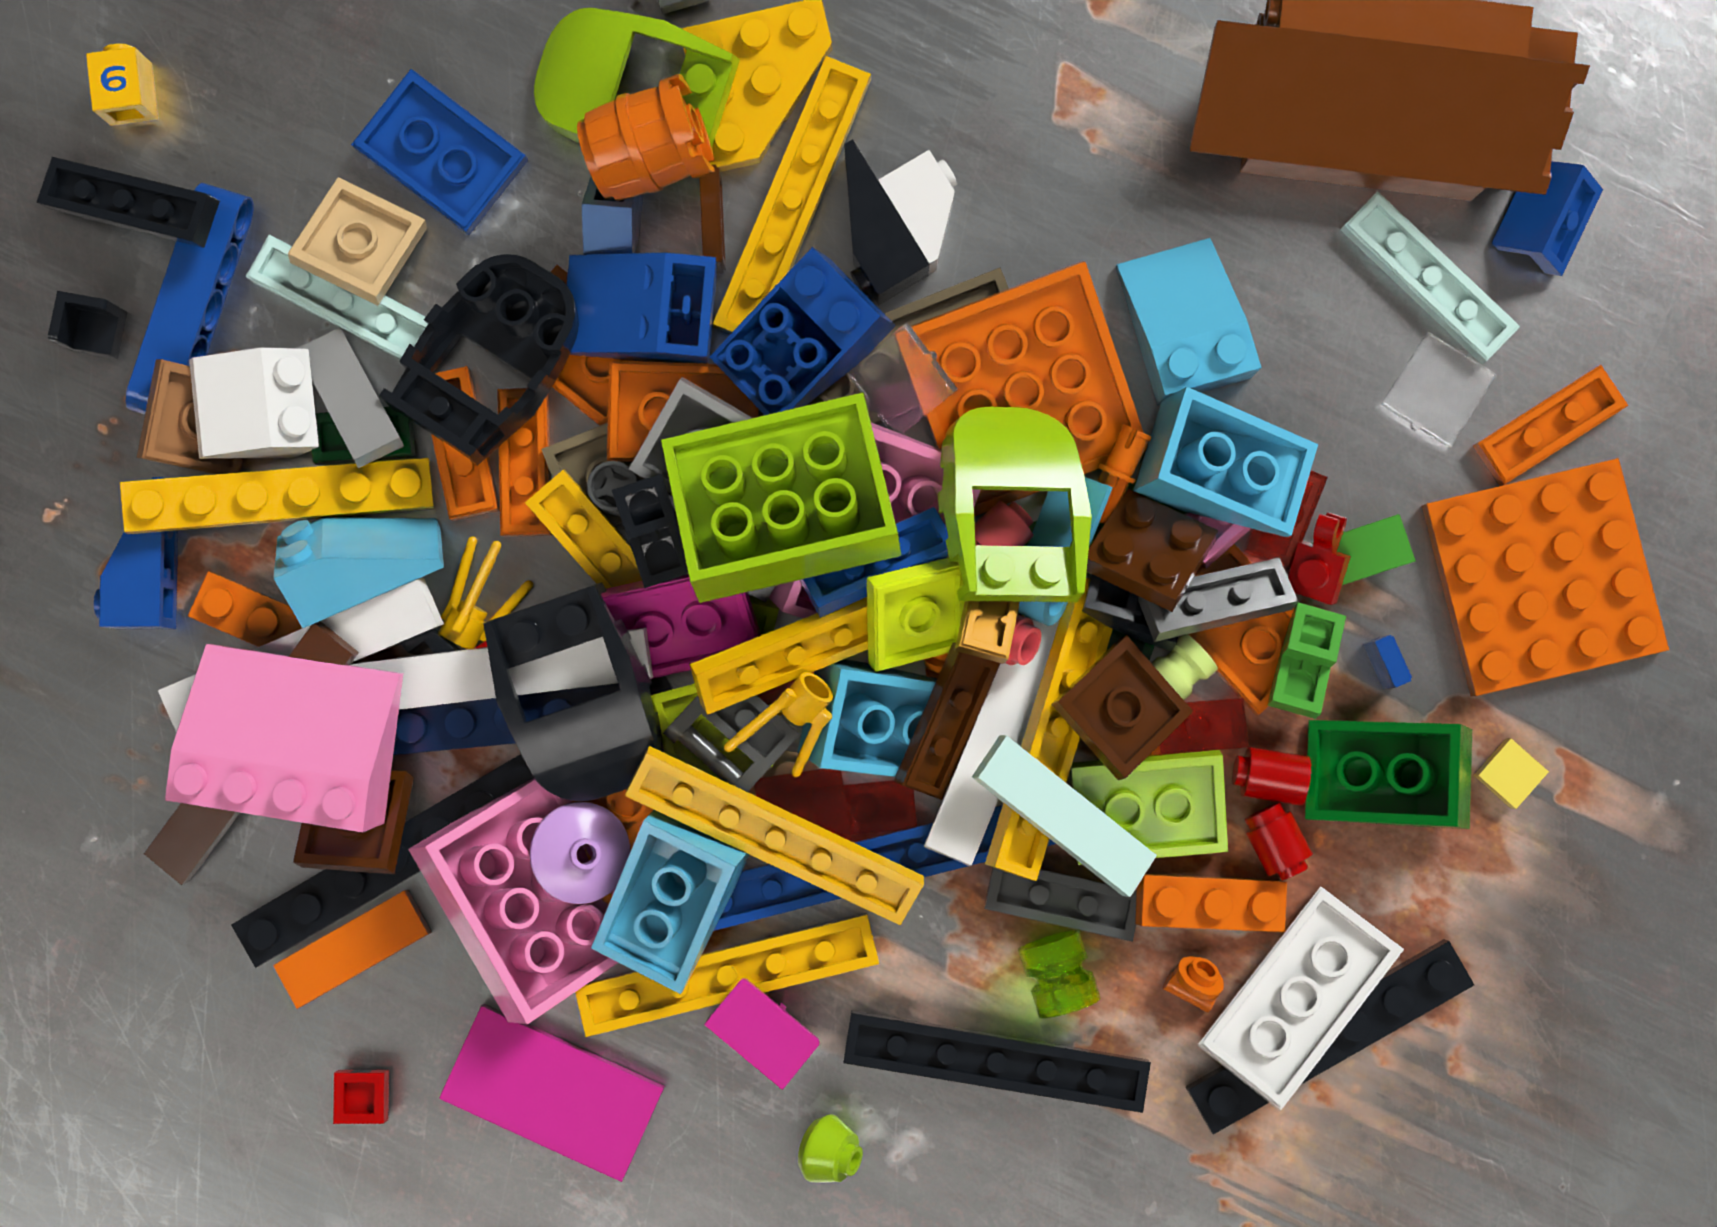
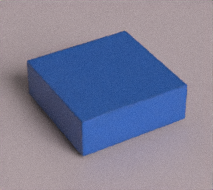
M1394 636L1378 637L1363 644L1383 689L1396 688L1411 681L1412 676Z

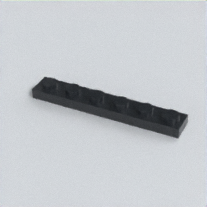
M1443 939L1387 971L1302 1084L1473 987L1474 983L1450 941ZM1223 1065L1185 1087L1213 1135L1269 1103Z
M852 1010L843 1060L844 1064L1140 1113L1144 1111L1151 1065L1148 1059Z

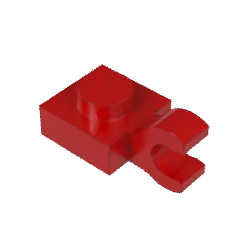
M1329 512L1326 515L1319 514L1314 528L1313 544L1306 541L1298 542L1288 575L1296 594L1329 605L1337 603L1351 558L1349 555L1337 552L1346 527L1347 518Z

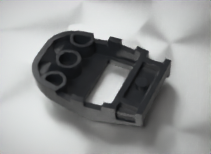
M503 254L483 260L480 264L475 265L456 283L458 291L443 307L435 304L423 319L428 325L415 346L409 344L399 362L405 368V371L393 392L391 393L383 388L379 395L391 409L401 413L469 458L477 466L535 415L562 371L578 334V311L568 286L556 275L528 258L519 255ZM462 336L530 379V382L527 384V390L510 409L505 407L499 414H496L433 373Z
M603 582L483 623L496 701L523 759L535 780L545 790L560 798L573 801L595 800L627 789L647 748L651 746L661 751L662 734L658 712H655L649 688L652 681L646 665L641 664L630 642L631 636L622 619L614 620L601 596L602 593L607 591ZM603 637L621 690L526 721L508 669Z

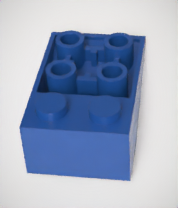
M812 247L711 354L710 358L764 415L806 406L861 363L896 325L830 258Z
M676 253L569 255L567 286L573 295L579 319L578 334L570 355L644 362L709 364L717 281L716 257Z

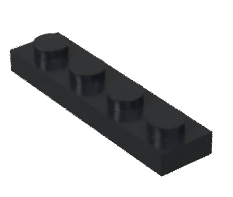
M52 157L36 203L51 210L204 248L220 201L206 193Z

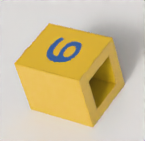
M110 44L105 46L103 51L86 53L92 111L110 126L158 120L153 66L136 47L127 44Z

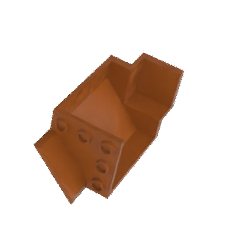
M1267 0L1265 13H1259L1256 24L1217 20L1191 135L1190 152L1241 158L1240 173L1472 201L1485 188L1546 195L1552 178L1550 173L1553 149H1562L1574 114L1573 108H1570L1572 89L1577 84H1584L1590 65L1575 63L1577 32L1531 27L1534 7L1480 0Z

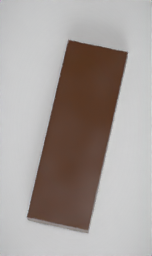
M953 642L894 779L895 782L904 787L940 800L943 799L1001 664L955 651V642Z

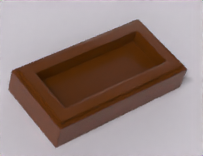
M712 164L715 172L699 177L703 256L716 257L717 274H723L724 270H726L722 177L719 167L716 164Z

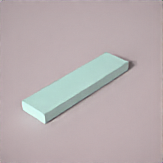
M1378 191L1340 229L1481 365L1520 328L1506 312Z
M268 235L246 275L247 279L398 359H401L409 344L415 346L428 325L423 320L425 316L387 296H384L377 306L291 264L288 252L292 246Z
M999 735L972 775L974 780L1122 896L1131 897L1157 856L1007 735Z

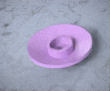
M588 802L568 803L551 811L537 826L530 844V865L540 886L551 896L573 904L591 903L605 897L616 888L630 854L629 838L620 820L608 809ZM588 844L592 848V858L587 863L582 864L577 859V850L580 846Z

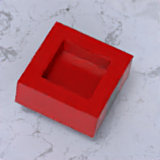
M338 1070L334 1072L333 1124H384L388 1121L389 1070Z

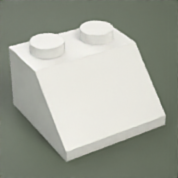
M254 348L193 357L189 360L199 459L296 458L319 447L309 349Z

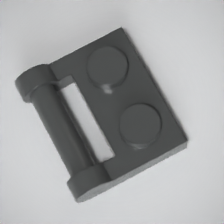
M697 695L663 732L673 743L678 740L721 780L746 792L756 784L800 735L777 714L751 737L737 746L753 761L743 772L692 726L694 721L702 714L730 740L769 707L757 695L709 715L704 711Z

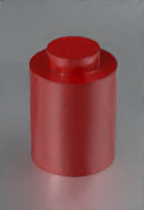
M1248 747L1244 756L1237 755L1235 758L1232 784L1240 786V795L1242 797L1302 806L1307 798L1310 785L1311 759L1309 756Z

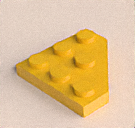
M803 0L681 28L732 53L740 59L712 147L714 161H711L710 164H716L720 172L758 164L762 161L778 130L788 120L806 92V86L818 67L822 65L825 56H828L832 51V40L822 0Z

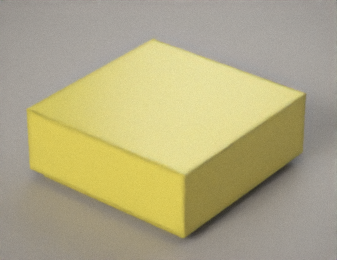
M1506 738L1474 776L1511 809H1517L1549 771L1513 739Z

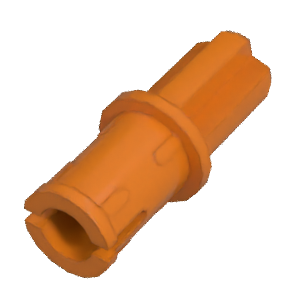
M1125 424L1121 426V432L1105 465L1100 463L1098 467L1102 469V472L1097 482L1113 487L1100 519V523L1103 524L1106 523L1123 497L1129 482L1135 483L1136 479L1132 478L1148 442L1152 438Z

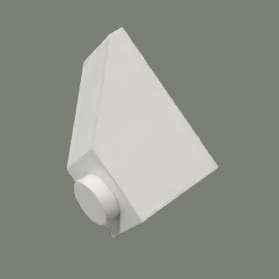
M928 150L878 181L929 262V274L937 270L954 201L955 191L953 187L957 186V181L945 160L942 159L937 162L931 151Z

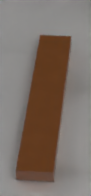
M319 621L310 626L288 657L338 665H350L359 652ZM180 803L147 848L144 855L180 885H183L192 879L240 812Z

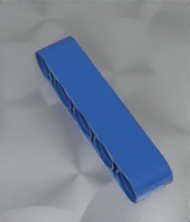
M200 183L194 191L209 194L220 202L204 248L178 241L175 243L127 387L125 402L129 410L145 415L156 359L190 366L189 360L191 358L207 356L252 222L254 204L251 197L206 183Z

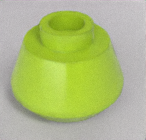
M828 1114L814 1120L807 1128L798 1151V1166L804 1178L811 1183L842 1182L847 1176H853L857 1172L863 1157V1150L859 1146L858 1136L836 1115Z

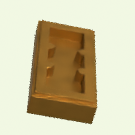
M965 601L955 651L1004 664L1009 659L1020 602Z

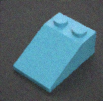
M1211 238L1116 265L1117 274L1157 405H1161V401L1186 386L1202 393L1251 379L1262 368L1247 318Z
M1187 386L1161 401L1151 433L1152 438L1148 443L1134 492L1180 511L1283 537L1292 536L1318 444Z
M321 517L310 523L308 520L297 521L286 527L281 535L277 536L273 579L302 628H305L444 568L441 526L436 518Z
M845 659L814 671V674L824 680L833 693V700L826 707L833 717L822 729L808 760L819 768L896 777L938 678L892 668L875 672L868 663ZM811 723L803 725L798 753L810 730Z
M654 810L643 820L591 949L681 994L736 887L749 854Z

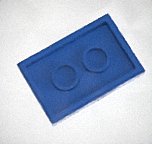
M412 69L409 70L351 144L356 151L468 236L528 162L525 154Z

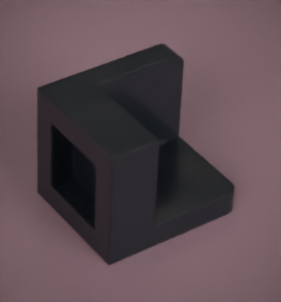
M57 291L48 340L70 351L118 359L128 312L106 299Z

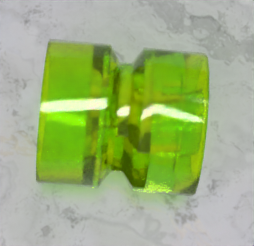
M1079 930L1053 934L1029 942L1017 949L1026 977L1035 979L1036 982L1030 991L1039 1018L1046 1019L1065 1015L1091 1006L1101 1000L1093 972L1084 969L1082 965L1088 956Z

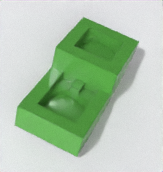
M1400 514L1344 532L1337 552L1351 556L1342 585L1416 561Z
M1299 602L1295 605L1279 656L1267 706L1313 719L1321 715L1330 670L1338 658L1346 620L1345 615Z

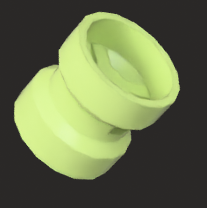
M1187 634L1178 638L1177 644L1167 656L1157 657L1152 662L1153 666L1183 700L1192 694V687L1200 679L1207 680L1218 670L1216 663L1210 655Z

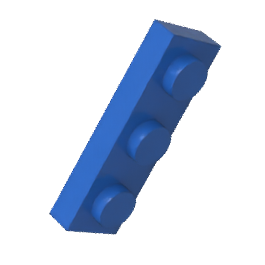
M932 507L896 524L901 556L801 579L800 582L819 617L821 618L867 597V577L948 558L949 555L945 542L948 538L947 527L936 508Z

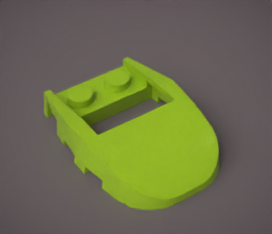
M581 8L569 13L556 25L546 42L536 73L534 99L543 119L557 133L579 143L577 133L578 121L584 119L585 113L615 100L636 33L677 45L687 50L680 75L684 77L692 93L683 96L686 104H691L694 109L699 108L711 147H713L714 138L740 61L738 57L665 20L598 8Z
M980 407L966 412L949 427L943 440L940 467L944 469L942 490L938 493L939 513H944L948 538L945 542L950 562H959L964 584L957 590L959 601L1078 602L1085 593L1092 514L1085 477L1073 436L1055 418L1032 409ZM972 489L1068 492L1072 533L1070 547L975 545Z

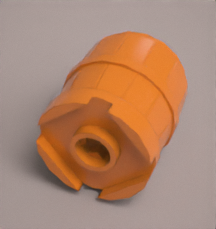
M677 74L660 80L657 87L632 94L624 93L618 95L616 100L585 113L584 119L578 121L577 133L581 151L590 175L604 198L613 197L619 201L646 193H656L662 191L663 187L689 176L696 179L715 172V168L709 163L714 161V156L698 107L694 109L691 104H686L683 96L689 95L692 92L682 75Z

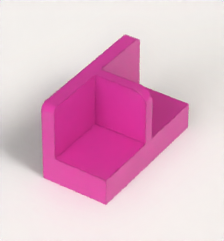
M742 978L704 1024L782 1090L820 1043L818 1037L786 1012L787 1007L780 1002L779 1005L746 978Z

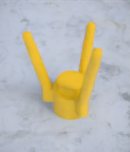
M474 536L469 537L448 604L441 615L444 624L438 632L447 640L466 649H474L479 640L486 641L483 623H485L484 619L488 613L475 606L502 546L500 541H493L465 601L461 600L477 545V539ZM526 580L490 620L510 614L533 588V582Z
M801 673L774 703L726 742L723 747L726 752L733 751L777 714L779 716L784 715L791 723L798 726L811 723L810 730L791 770V774L794 777H799L822 729L833 717L826 709L833 700V693L824 680L813 673Z

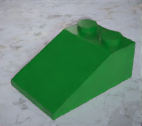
M1309 720L1307 756L1311 759V779L1305 804V819L1412 827L1470 829L1473 729L1462 724Z

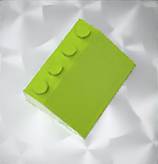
M863 392L661 440L690 583L699 603L901 556L898 531Z

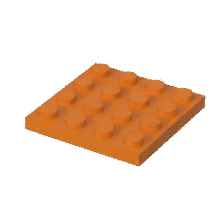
M1080 261L895 332L938 449H942V443L949 427L966 412L980 407L1027 408L1055 418L1073 436L1084 474L1100 469L1098 468L1100 463L1105 465L1121 432L1122 424L1143 432L1086 261ZM981 490L974 506V516L989 511L998 501L1008 504L1040 491Z
M1619 458L1422 505L1470 697L1669 650Z

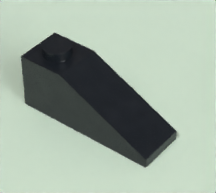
M852 139L844 144L853 265L856 268L850 274L856 286L866 296L872 294L879 306L928 277L930 264Z

